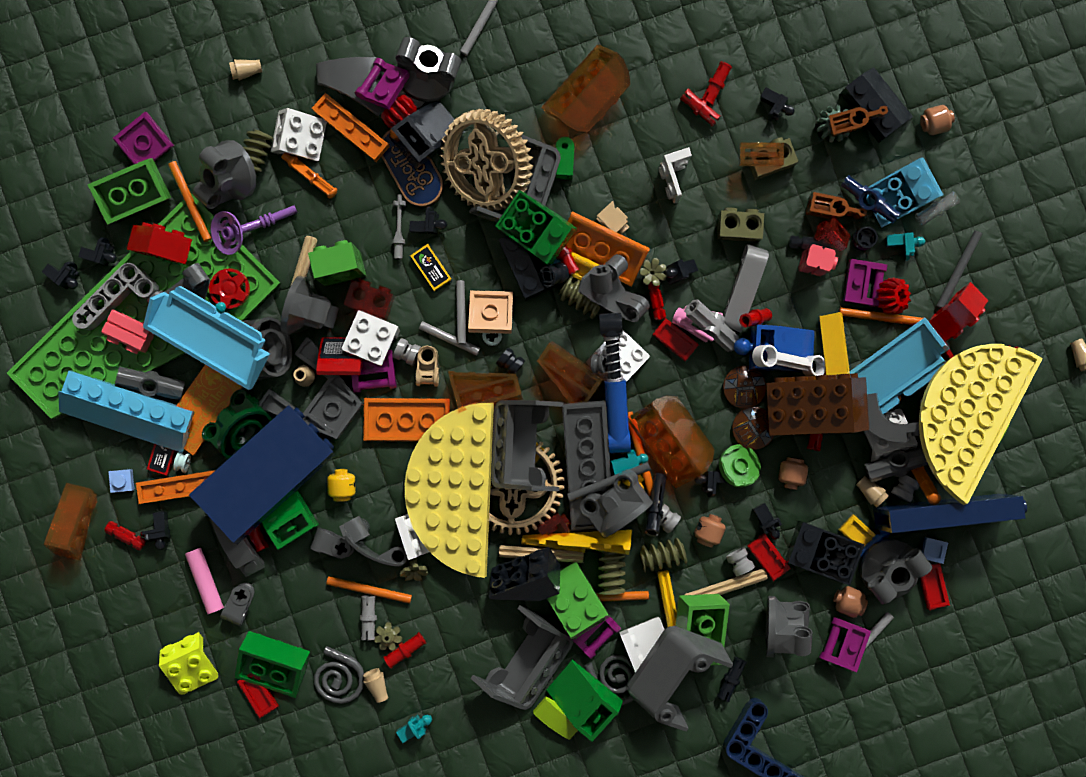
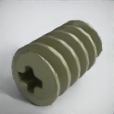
M253 129V131H247L246 135L250 139H244L243 143L247 147L243 148L249 154L255 172H262V169L257 165L265 164V161L260 157L268 156L263 149L271 148L266 141L274 140V138L264 132Z
M569 276L568 281L565 282L558 294H562L561 301L563 302L569 298V306L576 302L575 309L577 311L584 307L583 314L586 315L591 311L590 318H595L601 306L579 293L580 280L572 283L573 276Z
M678 538L674 539V545L670 540H666L665 547L662 542H658L657 549L653 544H649V550L644 545L641 546L640 557L645 573L647 566L653 572L656 564L660 570L663 568V563H666L668 568H671V561H674L679 566L680 559H682L687 564L684 545Z
M598 551L604 554V557L598 558V561L604 563L603 566L598 567L599 570L604 571V574L598 576L599 579L604 580V583L598 584V587L603 588L604 591L598 594L618 595L624 593L625 589L619 586L625 584V580L619 577L625 575V571L619 568L626 566V564L619 559L625 558L626 555Z

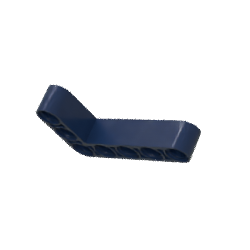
M750 699L724 740L723 747L727 755L761 777H804L751 745L767 718L768 709L760 699ZM760 705L762 707L761 712L757 715L752 714V708ZM744 724H749L751 726L749 732L747 733L740 732V729ZM739 743L740 747L737 751H729L731 744ZM750 755H758L756 762H748ZM770 766L777 767L776 772L773 774H767V769Z

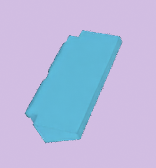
M182 286L176 287L169 294L163 292L151 297L149 300L143 328L248 390L253 388L270 356V353L261 349L266 341L262 338L261 332L227 312L220 314L213 304Z
M924 317L852 369L850 374L858 373V378L866 377L867 394L878 393L880 409L884 415L899 404L898 396L901 394L911 396L930 382L938 369L946 363L941 354L950 348Z

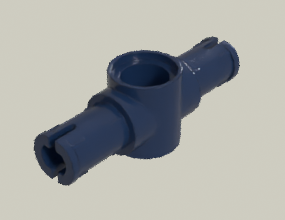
M850 175L841 184L842 188L855 196V199L859 201L863 209L871 210L875 214L879 213L892 224L901 215V212L886 203L887 200L882 197L878 190L861 185L851 178ZM868 194H872L875 197L873 205H869L866 201Z

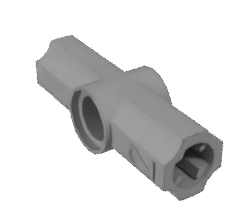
M698 299L692 300L684 310L686 316L699 326L701 331L713 337L714 341L727 352L733 351L734 343L739 339V336L725 324V317L720 313L710 311Z

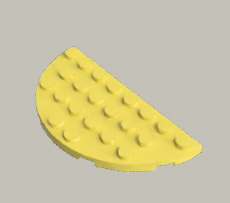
M986 344L965 350L949 359L938 369L924 392L919 413V433L925 458L931 471L943 488L963 505L968 504L1043 359L1023 348L1004 346V344Z
M478 403L464 406L449 412L437 420L423 434L415 446L405 477L406 508L413 529L420 541L433 556L450 568L467 575L482 578L487 577L494 403Z

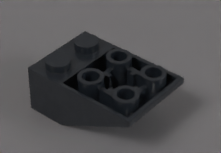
M439 100L433 101L393 126L390 130L389 138L417 170L442 150L440 147L445 145V143L441 139L446 136L444 132L449 129V125L455 119Z
M798 521L784 560L792 565L850 586L864 544Z
M549 547L536 550L523 557H517L504 564H498L491 569L489 598L494 600L541 601L560 594L561 565Z

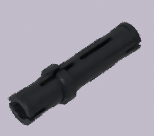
M662 473L653 475L650 498L653 503L646 510L648 518L645 533L649 536L659 535L660 520L664 515L662 506L667 476Z

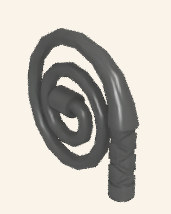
M326 646L324 655L347 663V665L357 671L359 686L354 694L343 699L327 695L319 684V675L327 667L342 669L348 679L346 687L343 690L336 691L328 686L327 678L330 675H335L336 678H334L331 687L339 689L342 683L340 672L329 670L324 673L322 685L328 693L336 696L343 695L351 688L353 681L352 674L347 666L342 663L329 662L320 666L314 675V685L317 692L333 703L351 702L359 696L364 687L363 667L352 656Z
M612 655L601 664L599 672L600 682L613 693H624L627 691V685L633 677L630 669L621 663H615L610 666L607 673L611 682L621 683L626 681L624 672L615 675V677L612 676V672L616 668H622L628 676L627 684L623 688L616 689L609 686L605 681V667L613 660H621L632 668L634 674L635 670L630 659L622 655ZM592 663L584 665L585 670L598 679ZM630 696L623 699L622 705L633 701Z

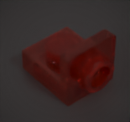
M835 217L821 222L817 226L814 238L816 241H820L827 237L832 245L839 251L847 248L850 234Z
M556 512L549 520L546 519L542 525L539 524L537 529L541 535L544 533L550 535L558 529L557 524L560 523L566 533L570 532L568 526L571 523L565 514L560 516Z

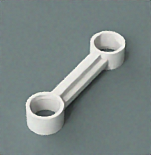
M759 345L753 350L752 358L758 367L779 365L802 370L806 376L824 375L826 372L825 359L820 355L803 358L777 352L773 345ZM764 350H766L768 356L766 363L763 359ZM813 361L816 363L815 372L812 369Z

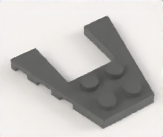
M306 337L295 352V355L315 370L317 369L319 349L310 338ZM323 375L328 380L304 411L305 417L303 420L307 425L312 423L321 433L339 439L364 404L340 375ZM268 389L259 402V406L264 410L276 415L282 412L288 405L293 410L296 408L271 389Z

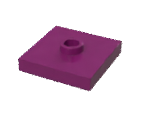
M147 112L141 114L113 137V140L133 164L149 158H153L154 162H156L174 147V144Z

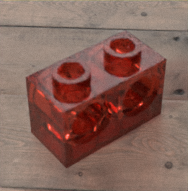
M359 279L356 282L352 280L344 305L387 320L395 298L390 293L391 289L379 286L376 289L370 287L371 283ZM358 290H364V299L360 301L356 300V292ZM381 296L385 297V305L383 307H376L375 300Z

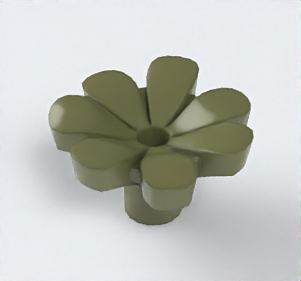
M653 258L651 263L648 260L643 262V268L640 269L639 274L645 277L643 279L644 284L651 282L653 286H658L660 281L666 279V275L662 273L666 270V266L664 264L658 265L659 259Z
M416 558L408 560L409 567H405L400 571V577H405V581L412 580L413 577L415 581L422 580L421 575H428L426 566H418Z
M387 622L384 629L381 626L376 628V632L379 635L375 636L374 642L381 643L379 646L381 650H386L389 647L393 651L396 649L395 643L402 642V637L397 636L401 630L398 626L392 629V623Z

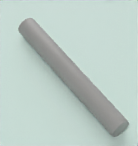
M489 0L460 53L465 56L469 54L498 0Z
M459 280L456 281L458 345H465V281Z
M423 321L420 324V330L476 356L480 351L479 347L468 342L465 345H458L457 337Z
M889 612L870 630L871 634L866 648L894 618Z

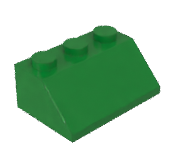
M248 631L238 651L234 678L296 698L308 665L310 651ZM252 673L253 675L260 677L261 680H256L254 676L251 678L247 676L248 674Z

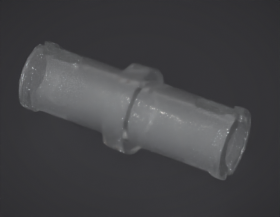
M952 191L949 195L939 201H933L931 206L915 215L916 219L923 226L935 217L944 215L945 211L959 204L960 200L956 193Z

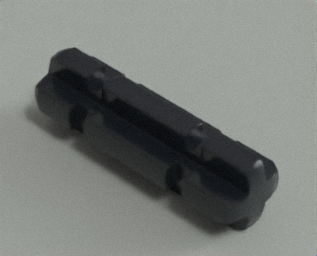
M790 236L789 247L793 249L801 247V249L806 250L812 244L822 246L823 249H831L832 246L831 239L826 238L820 240V238L802 236V238H799L800 236Z

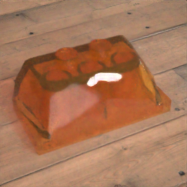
M597 44L541 108L548 115L576 131H590L604 117L608 109L617 103L619 97L630 85L629 71L624 59L619 53Z
M677 396L658 398L628 417L629 424L675 489L703 475L708 470L713 461L714 448Z

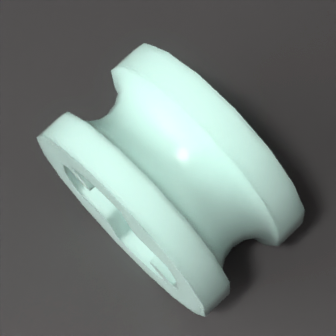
M483 333L482 335L485 343L490 346L499 344L502 339L501 333H498V338H495L494 342H490L489 338L486 339V334L490 333Z
M178 452L174 461V470L178 471L181 469L183 473H186L190 465L191 455H183V453Z

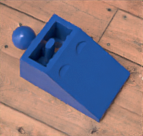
M755 325L751 327L750 342L745 338H739L734 343V350L739 355H746L750 351L749 369L803 373L802 370L779 365L758 367L752 358L753 350L759 345H773L777 352L803 358L813 356L815 331L783 326ZM761 335L764 337L763 342H761ZM764 350L763 359L766 363L768 356L766 350Z

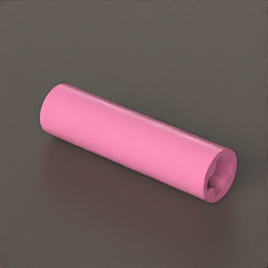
M202 548L185 553L207 614L223 609L224 606Z

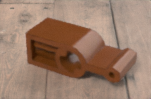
M881 106L878 110L868 112L865 108L858 107L828 116L832 137L862 129L870 118L884 117L888 113L887 106ZM856 113L862 114L864 116V119H862L861 124H857L853 121V119L856 116Z
M813 192L809 196L806 215L830 220H838L844 215L852 216L854 219L859 220L866 216L867 210L863 208L849 207L848 202L841 197ZM833 205H838L837 208L841 210V213H836Z

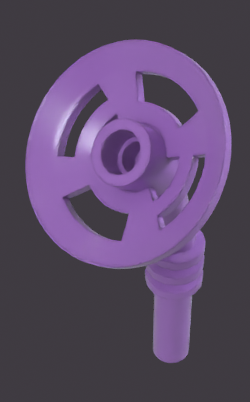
M295 205L273 214L268 213V216L266 214L264 217L259 216V219L240 225L237 218L230 212H219L211 222L213 242L222 253L227 255L235 254L242 246L243 233L260 227L266 228V225L269 227L271 223L274 225L276 221L296 214L297 210ZM222 218H228V220H224L222 223H220ZM219 231H221L222 237L226 240L224 244L220 239ZM237 244L235 248H231V245Z

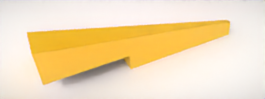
M618 530L606 538H603L599 531L523 535L521 544L585 553L586 549L629 555L632 530Z

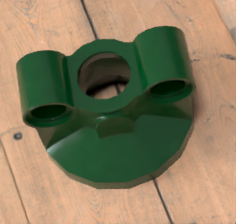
M241 389L236 390L230 398L231 405L219 413L216 422L208 423L202 431L203 439L212 443L227 460L273 420L259 406L257 398Z

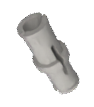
M369 595L362 596V615H360V620L362 621L361 640H375V620H377V615H375L374 595L370 597Z

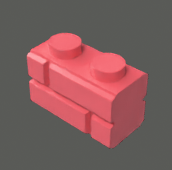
M812 244L802 252L798 269L801 272H811L812 275L821 277L836 268L838 257H835V250L823 249L822 246Z
M116 310L110 312L107 322L101 331L102 334L107 336V341L116 345L121 342L127 345L126 350L138 354L139 351L146 353L155 334L143 328L144 323Z

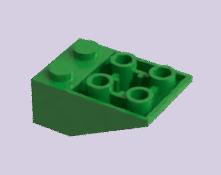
M521 190L518 191L495 225L546 264L554 263L577 230L575 226Z
M298 490L262 522L278 550L319 525Z
M573 659L546 689L572 725L592 742L619 713L623 702L621 698Z

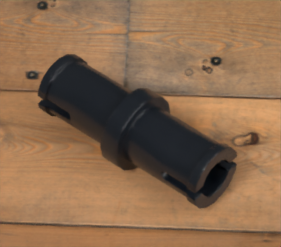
M734 656L732 662L733 666L729 668L728 673L724 674V682L717 694V697L727 702H730L736 685L740 684L741 680L739 678L747 664L745 660L738 659L736 656Z

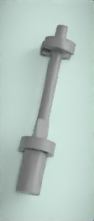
M398 195V200L393 201V206L397 207V232L394 239H392L394 259H402L403 244H405V239H403L401 232L402 206H406V201H402V195Z

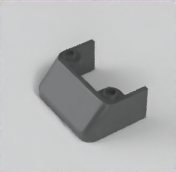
M497 131V137L505 140V138ZM522 135L523 140H528L525 144L526 148H531L528 155L533 157L529 161L533 165L532 169L529 170L533 175L528 178L531 182L526 186L527 190L524 193L545 206L561 156L555 147ZM476 206L471 208L469 213L497 223L507 208L490 211Z
M500 400L496 403L494 408L491 482L494 487L529 491H559V487L545 486L546 475L543 469L535 467L537 424L546 422L549 417V407H563V402Z
M520 605L517 609L527 616L523 624V630L528 634L505 669L501 667L492 669L488 673L486 680L472 675L471 679L491 698L526 710L535 703L571 649L573 639L539 614Z
M670 626L662 632L629 681L627 690L630 697L657 722L687 732L689 728L679 707L668 703V700L689 670L697 673L703 672L713 662L731 668L733 663L722 643L677 626Z

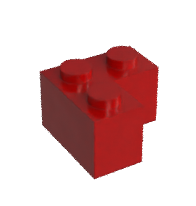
M142 222V226L133 225L127 250L146 256L158 257L174 263L186 264L192 239L184 237V232L177 230L168 232L165 231V226Z
M969 282L954 294L949 303L933 314L929 323L943 340L947 341L951 337L955 339L962 334L964 327L967 325L972 327L978 322L979 316L986 310L984 306L988 299Z

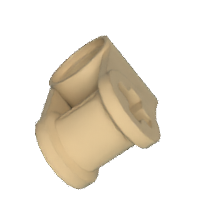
M423 346L418 351L416 386L434 384L435 387H438L439 355L438 351L432 346ZM430 349L434 357L431 361L427 362L423 359L422 355L425 350ZM423 376H432V378H423Z

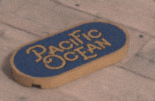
M389 130L382 139L390 147L381 157L404 198L409 203L419 207H427L434 204L441 196L443 181L432 159L416 170L389 138Z

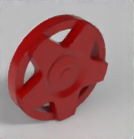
M231 268L223 269L212 277L209 293L216 304L219 301L215 295H220V302L225 303L226 309H234L243 305L248 299L250 284L242 272ZM228 272H233L238 275L231 277ZM243 283H245V292L241 289ZM233 299L239 301L234 305H230Z

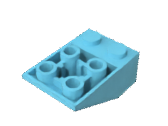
M919 158L868 186L870 189L878 190L882 197L887 200V204L901 212L897 219L943 196L924 158ZM868 194L866 200L869 205H873L875 197L872 194ZM874 213L881 228L891 223L879 213Z

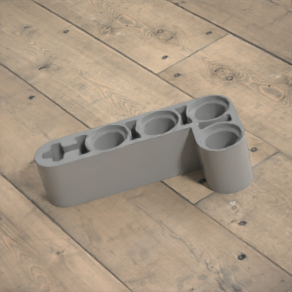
M746 244L744 248L741 266L723 314L725 324L731 330L742 332L743 326L739 322L740 316L750 311L769 257L767 250Z
M125 263L73 314V324L80 329L94 330L132 291L138 296L147 299L153 293L160 291L159 286L142 268L132 263ZM134 269L135 276L129 279L128 272ZM119 284L120 291L114 295L113 287ZM150 284L151 289L149 293L144 294V286ZM103 299L104 307L99 310L98 302ZM85 316H87V318H86V320L88 321L87 324H85V319H84Z

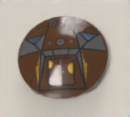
M739 366L732 369L726 375L723 390L730 404L738 408H749L756 406L763 399L766 392V382L758 370L749 369V366Z
M745 408L737 414L732 423L733 435L736 441L747 449L748 447L752 450L761 449L767 446L774 437V435H769L768 412L762 408Z

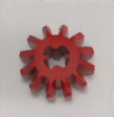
M404 94L394 101L389 110H384L381 118L388 128H392L405 117L417 111V107Z
M888 278L879 283L880 289L876 290L878 293L876 300H879L878 307L882 308L883 313L899 314L908 309V303L911 302L909 298L911 292L908 291L909 285L905 284L904 279Z

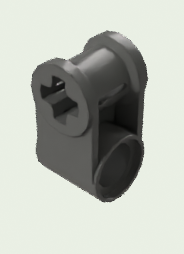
M317 528L310 548L341 559L349 557L354 552V548L344 537L323 528ZM345 543L344 547L347 548V551L342 552V549L339 548V545H343Z
M241 583L232 590L222 610L221 619L241 627L255 593L254 587L250 583ZM242 589L245 591L244 595H246L244 598L241 597L242 593L240 591Z

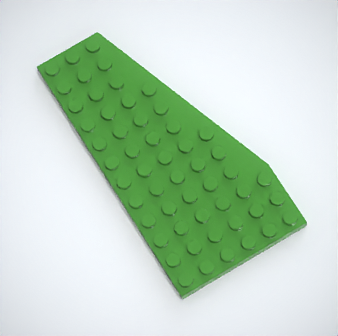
M191 193L211 236V222L214 215ZM183 199L158 225L165 226V231L172 232V230L184 232V237L192 239L186 264L174 263L158 257L146 256L130 251L7 374L51 419H55L64 414L59 412L58 391H62L68 371H74L115 384L119 366L147 372L186 354L156 335L146 353L139 351L138 354L126 350L127 345L121 342L118 345L106 340L107 336L101 333L108 316L94 330L90 331L77 328L73 324V314L125 263H132L142 268L158 284L159 289L163 291L168 290L183 279L182 272L195 263L201 265L210 281L220 270L228 268L238 270L247 277L250 284V294L243 305L234 309H225L224 312L242 321H245L281 283L243 244L238 252L227 255L218 250L213 239L204 242ZM219 231L220 239L224 244L226 240L222 237L221 231ZM237 244L231 245V248H235ZM134 269L128 272L129 279L135 276ZM228 272L231 277L238 275L233 272ZM243 283V285L241 286V289H242L244 292H245V289H246V288H245V283ZM119 284L113 287L114 295L120 291ZM150 284L144 286V294L149 293L151 289ZM208 288L205 300L215 306L216 303L212 300ZM132 291L114 310L144 323L148 303L145 298L138 296ZM215 295L217 300L220 302V295ZM103 299L98 302L99 310L104 307ZM233 299L230 305H234L239 301ZM87 316L84 317V319H85V324H87V322H88V321L86 320Z

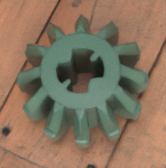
M837 105L835 109L832 106H828L827 111L822 110L820 113L821 118L816 120V123L821 125L817 128V132L823 131L824 133L821 138L824 139L826 136H829V142H833L835 138L840 142L843 140V136L848 137L850 134L845 133L832 137L828 116L840 113V105Z

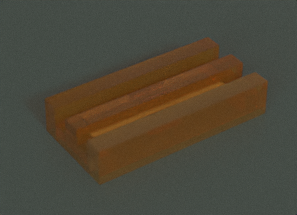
M741 142L739 144V166L784 165V143ZM745 149H779V152H745ZM745 157H779V160H745Z

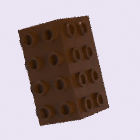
M858 373L774 378V383H766L769 435L851 433L869 430L866 377L858 378Z

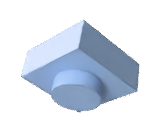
M133 469L109 471L110 493L134 491Z
M925 537L922 553L927 560L944 564L948 543Z

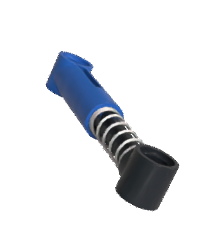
M621 313L599 314L600 334L606 342L604 347H606L605 356H607V363L605 365H607L608 372H606L608 378L604 381L609 454L631 452L626 379L622 378L621 369L623 367L620 365L622 358L619 353L621 351V348H619V343L621 342L620 335L623 334Z

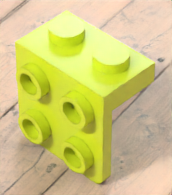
M199 632L189 635L179 642L167 645L160 650L159 667L181 695L218 678V672L203 652V637Z

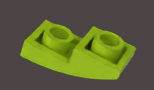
M546 696L533 710V714L544 724L569 740L578 731L556 702Z

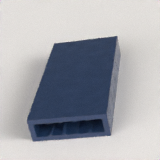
M288 405L189 494L236 545L335 456L332 451L335 447L326 438L322 440L317 435L320 431L312 423L307 425L303 420L304 414L297 407L293 410Z
M1008 494L973 496L966 505L961 504L956 499H945L936 505H931L927 501L873 507L875 529L890 533L1026 519L1025 513L1027 512V504L1023 500V496Z

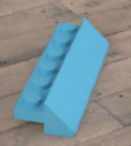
M68 371L62 391H58L59 412L183 453L190 433L188 430L194 415L193 411L151 396H145L142 393L127 388L115 386V384Z

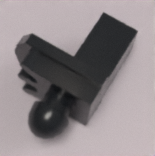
M767 87L764 89L760 96V101L773 107L768 115L769 121L773 119L778 121L782 113H785L787 116L794 114L795 109L788 105V97L778 94Z
M427 207L425 221H410L409 232L413 234H438V229L444 230L447 228V222L442 219L439 220L437 211H434L432 207Z
M104 237L98 239L95 251L81 247L78 255L82 259L105 266L117 261L116 255L112 253L114 247Z
M680 259L666 266L664 274L669 285H673L697 272L698 268L694 259L683 262V259Z
M72 261L66 262L60 270L50 264H47L42 270V273L58 286L65 289H76L78 287V282L75 279L80 273L77 271V265Z
M703 471V475L697 474L694 477V481L697 484H702V491L707 493L709 498H713L716 495V482L727 483L722 477L721 472Z
M765 503L753 508L760 522L759 528L765 534L769 532L772 539H778L780 531L776 527L782 525L779 517L772 516Z
M161 511L153 513L154 530L140 532L141 537H144L146 541L156 542L155 547L157 550H163L166 546L164 539L171 538L168 514Z

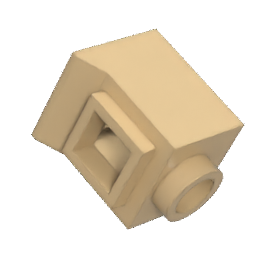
M613 201L597 215L596 220L602 226L621 235L629 229L627 225L628 217L618 207L615 209Z

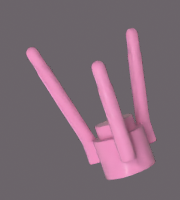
M679 307L676 310L672 319L673 324L687 330L704 342L714 340L713 337L691 325L693 321L686 316L685 308Z

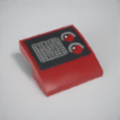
M322 337L316 373L317 375H360L363 359L342 350L346 338Z

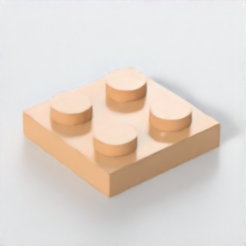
M470 290L468 332L512 334L513 292Z

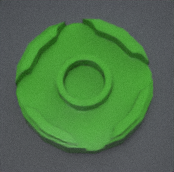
M737 444L730 446L721 454L719 469L727 483L734 487L743 488L753 484L758 479L761 463L757 454L748 447L747 449Z

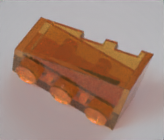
M553 341L547 345L537 360L570 403L588 402L605 378L600 373H593L590 366Z
M448 371L459 412L467 410L464 406L472 404L494 403L495 408L496 403L500 400H523L516 374Z
M66 483L44 545L55 555L81 561L92 512L97 504V494L92 489Z

